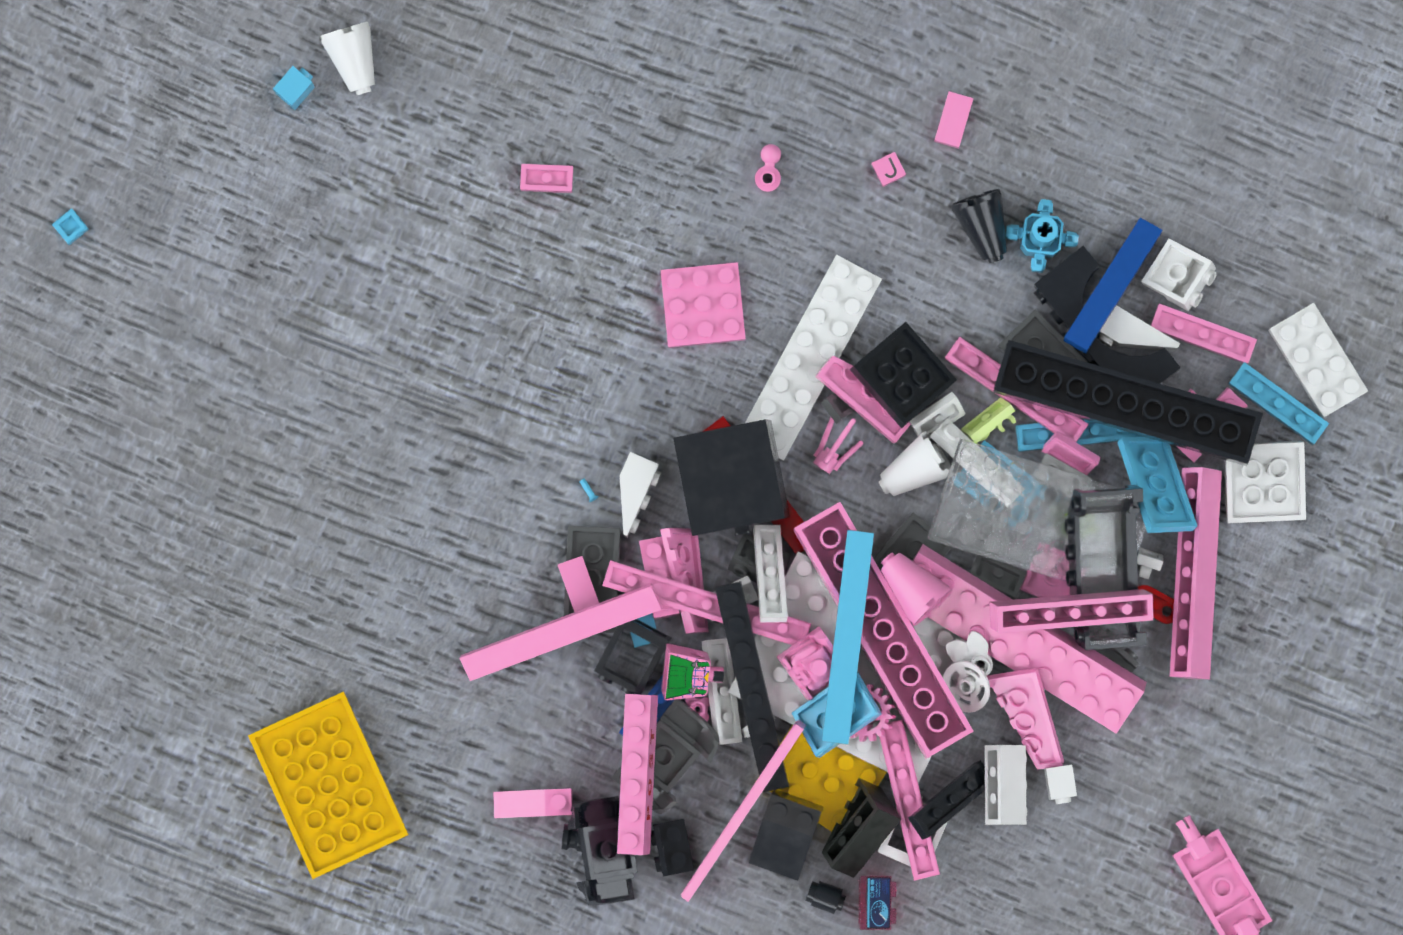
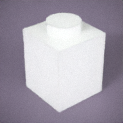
M1072 765L1044 769L1049 800L1055 799L1056 804L1071 802V797L1077 796Z

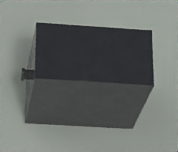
M764 419L673 438L692 536L735 529V536L751 533L749 525L790 518L771 420Z

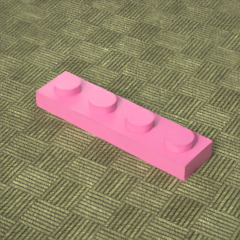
M1158 304L1150 325L1167 336L1235 361L1245 362L1246 364L1250 361L1257 339L1162 304Z

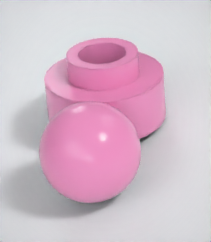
M768 144L762 148L761 159L765 164L755 175L756 185L765 192L776 190L781 182V175L775 168V164L781 158V150L774 144ZM765 174L772 175L773 180L771 183L763 181Z

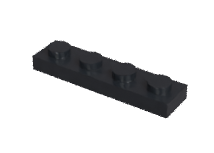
M982 761L973 763L908 817L922 840L930 837L985 791V766Z

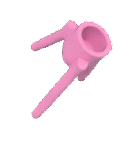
M830 417L819 447L813 455L816 457L813 463L828 474L833 469L838 471L840 466L863 445V441H859L837 460L839 455L835 452L855 424L856 420L854 418L850 420L832 448L826 447L824 450L834 424V420Z

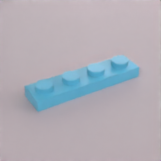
M1245 362L1228 383L1232 388L1311 445L1316 443L1329 425L1327 421Z

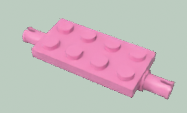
M1190 815L1176 822V826H1178L1187 841V847L1172 856L1218 935H1260V928L1270 923L1272 919L1219 829L1204 836L1200 834Z

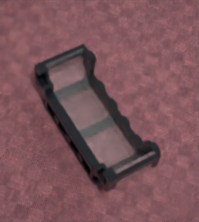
M1125 485V488L1085 491L1074 489L1068 508V519L1064 521L1065 533L1068 534L1065 556L1069 560V571H1066L1067 586H1070V595L1138 590L1136 513H1140L1137 502H1143V488L1137 485ZM1143 621L1074 627L1075 641L1085 650L1147 645V632H1140V622Z

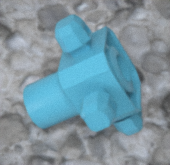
M1041 199L1038 204L1037 212L1039 214L1032 213L1025 218L1022 228L1019 225L1010 224L1006 226L1005 231L1008 240L1017 241V239H1021L1020 249L1026 256L1034 257L1031 258V270L1038 273H1043L1047 262L1045 258L1052 259L1059 253L1061 244L1064 247L1073 248L1078 245L1079 235L1075 232L1067 231L1063 233L1064 223L1058 216L1050 215L1053 213V203L1051 200ZM1038 231H1045L1047 236H1040L1042 232L1038 233Z

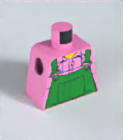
M666 644L661 689L664 700L706 696L709 682L723 683L724 667L710 666L711 660L705 651Z

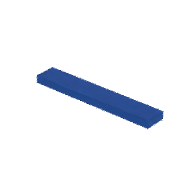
M1139 218L1065 335L1064 342L1085 354L1087 353L1163 231L1162 229Z

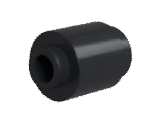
M812 881L805 901L810 902L813 907L834 914L836 909L841 911L846 896L842 895L843 889L822 881H819V883Z

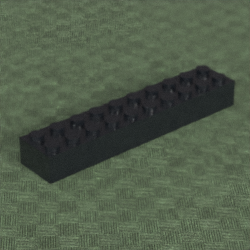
M1008 340L994 386V393L1243 466H1247L1263 416V413L1011 340Z

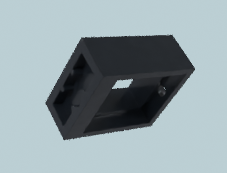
M638 619L619 625L594 671L599 674L598 678L609 684L615 682L621 685V690L626 694H642L666 650V644L670 643L672 637ZM624 629L658 646L639 685L605 667Z

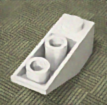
M632 452L629 453L620 474L623 534L627 538L630 533H636L641 521L637 519L640 509L646 510L651 496L647 495L651 485L656 487L662 472L658 471L659 464Z

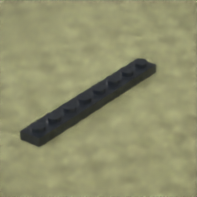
M739 581L717 586L715 591L760 776L780 744L742 582ZM782 761L763 792L789 787L784 761Z

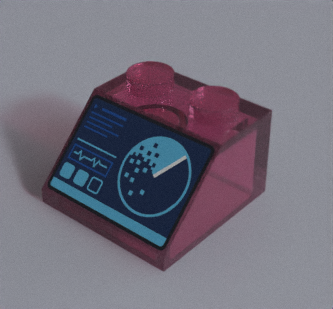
M859 876L858 929L891 930V924H896V908H891V897L896 898V882H891L892 876Z

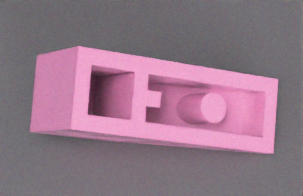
M571 788L493 792L494 818L572 815L573 796Z

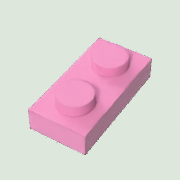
M521 164V191L572 193L573 166Z

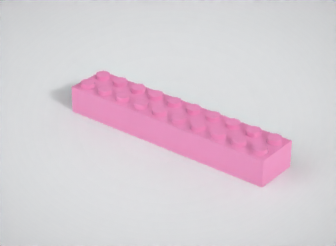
M841 502L794 528L797 538L837 607L847 530L857 531ZM871 555L860 646L888 695L891 696L892 702L925 759L974 731Z
M922 544L912 561L947 584L952 590L951 595L938 608L932 610L928 618L967 641L971 631L980 633L988 643L987 654L1014 671L1038 668L1043 688L1117 734L1143 695L1146 681L1099 652L1083 649L1076 643L1073 636L1060 628L996 632L990 627V601L1013 599Z

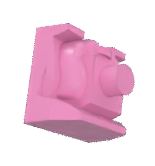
M819 626L778 655L777 658L807 700L813 699L814 695L829 685L833 645Z

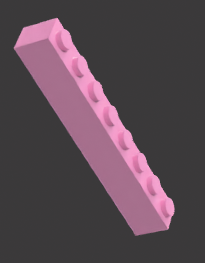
M1204 467L1182 468L1181 479L1197 527L1193 531L1178 532L1170 677L1210 680L1222 471Z

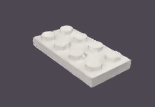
M1314 303L1268 330L1322 418L1368 392Z

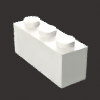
M985 745V825H1027L1026 745Z

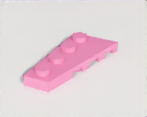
M831 356L815 377L893 444L896 443L911 425L910 422L901 428L851 372L850 369L853 365L835 356Z
M691 528L660 529L672 580L704 590L698 536H692ZM680 610L686 634L709 632L707 618Z
M1038 668L987 675L990 688L992 687L997 695L996 699L1001 708L1004 707L1008 714L1009 722L1013 729H1016L1022 738L1021 742L1023 745H1026V751L1037 770L1063 766L1064 758Z

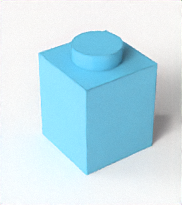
M292 66L275 85L273 91L290 107L296 110L315 88L311 81L313 77L302 67L298 70Z

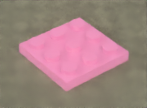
M738 262L661 270L668 348L746 340Z

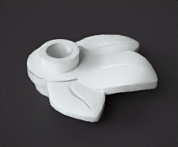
M971 631L967 641L952 640L946 643L947 654L953 663L969 661L975 664L976 661L981 660L985 664L980 668L986 676L991 673L993 661L987 654L988 643L980 633ZM966 667L967 670H972V671L976 672L975 670ZM955 671L952 675V677L955 679H958V677L960 676V674L957 671Z

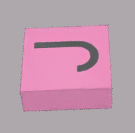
M895 152L871 164L882 187L906 176Z

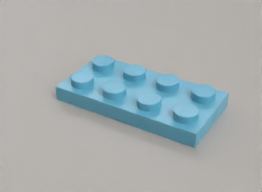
M1121 437L1117 443L1131 485L1143 488V502L1137 503L1147 533L1193 531L1197 527V523L1170 444L1147 437Z

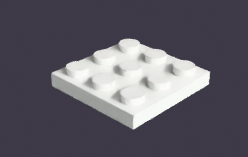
M1304 441L1254 443L1247 466L1225 460L1227 523L1306 520Z

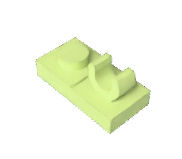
M1000 397L962 427L961 431L976 444L985 440L995 427L1004 432L1003 420L1008 419L1012 424L1016 423L1014 416L1011 415L1015 410L1010 403Z

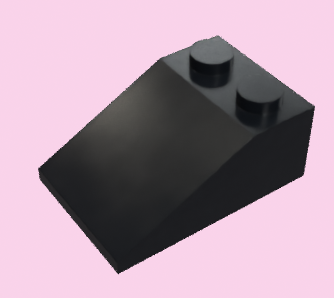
M773 790L749 863L798 881L824 806L779 790Z

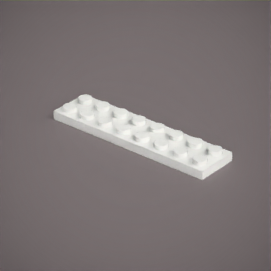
M837 254L745 422L749 423L764 419L772 421L778 457L782 461L785 460L825 386L815 377L831 356L840 358L882 281V278Z

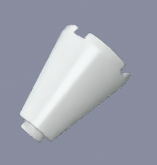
M369 22L321 35V43L349 91H355L356 95L370 92V86L375 85Z
M928 431L921 433L880 474L881 480L878 482L885 494L891 493L893 496L949 478L954 474L953 471L949 470L952 468L941 447L938 444L932 445L929 440L931 439V433Z

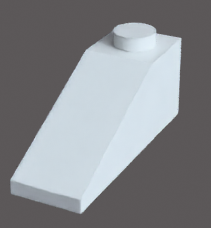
M1117 305L1098 334V339L1109 347L1112 344L1117 347L1161 350L1165 347L1167 351H1176L1180 345L1179 342Z

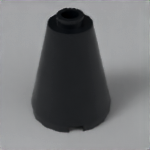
M1000 189L989 190L977 196L973 195L951 205L953 213L981 259H988L989 263L1004 259L1003 254L1007 252Z

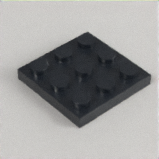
M907 322L903 323L850 369L901 428L957 381L954 375Z

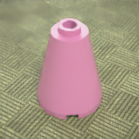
M892 552L881 562L883 565L881 569L883 576L907 618L914 626L925 620L930 615L929 613L938 608L952 593L947 584L901 553L895 555Z

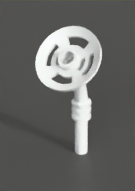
M958 661L946 669L943 679L962 712H976L986 705L990 697V684L986 674L980 667L969 661ZM966 667L971 668V669L975 670L976 672H974V671H972V670H967ZM957 671L960 674L957 679V685L951 686L952 675ZM981 687H985L984 696L980 701L977 695L980 693ZM958 694L962 699L970 701V704L960 701L956 695Z

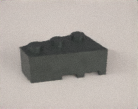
M858 778L855 784L859 788L852 802L847 800L844 806L848 810L841 824L836 822L822 850L823 856L832 869L853 878L901 820L882 788L861 778Z

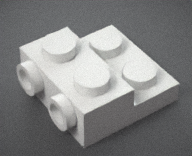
M1168 239L1141 282L1144 286L1165 296L1168 301L1189 311L1192 306L1197 307L1201 302L1203 296L1201 291L1204 286H1210L1215 280L1216 267L1211 260Z

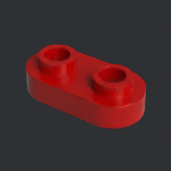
M1138 586V590L1144 589L1153 596V619L1162 624L1173 623L1174 599L1151 586ZM1167 606L1171 609L1170 616L1163 615V607Z

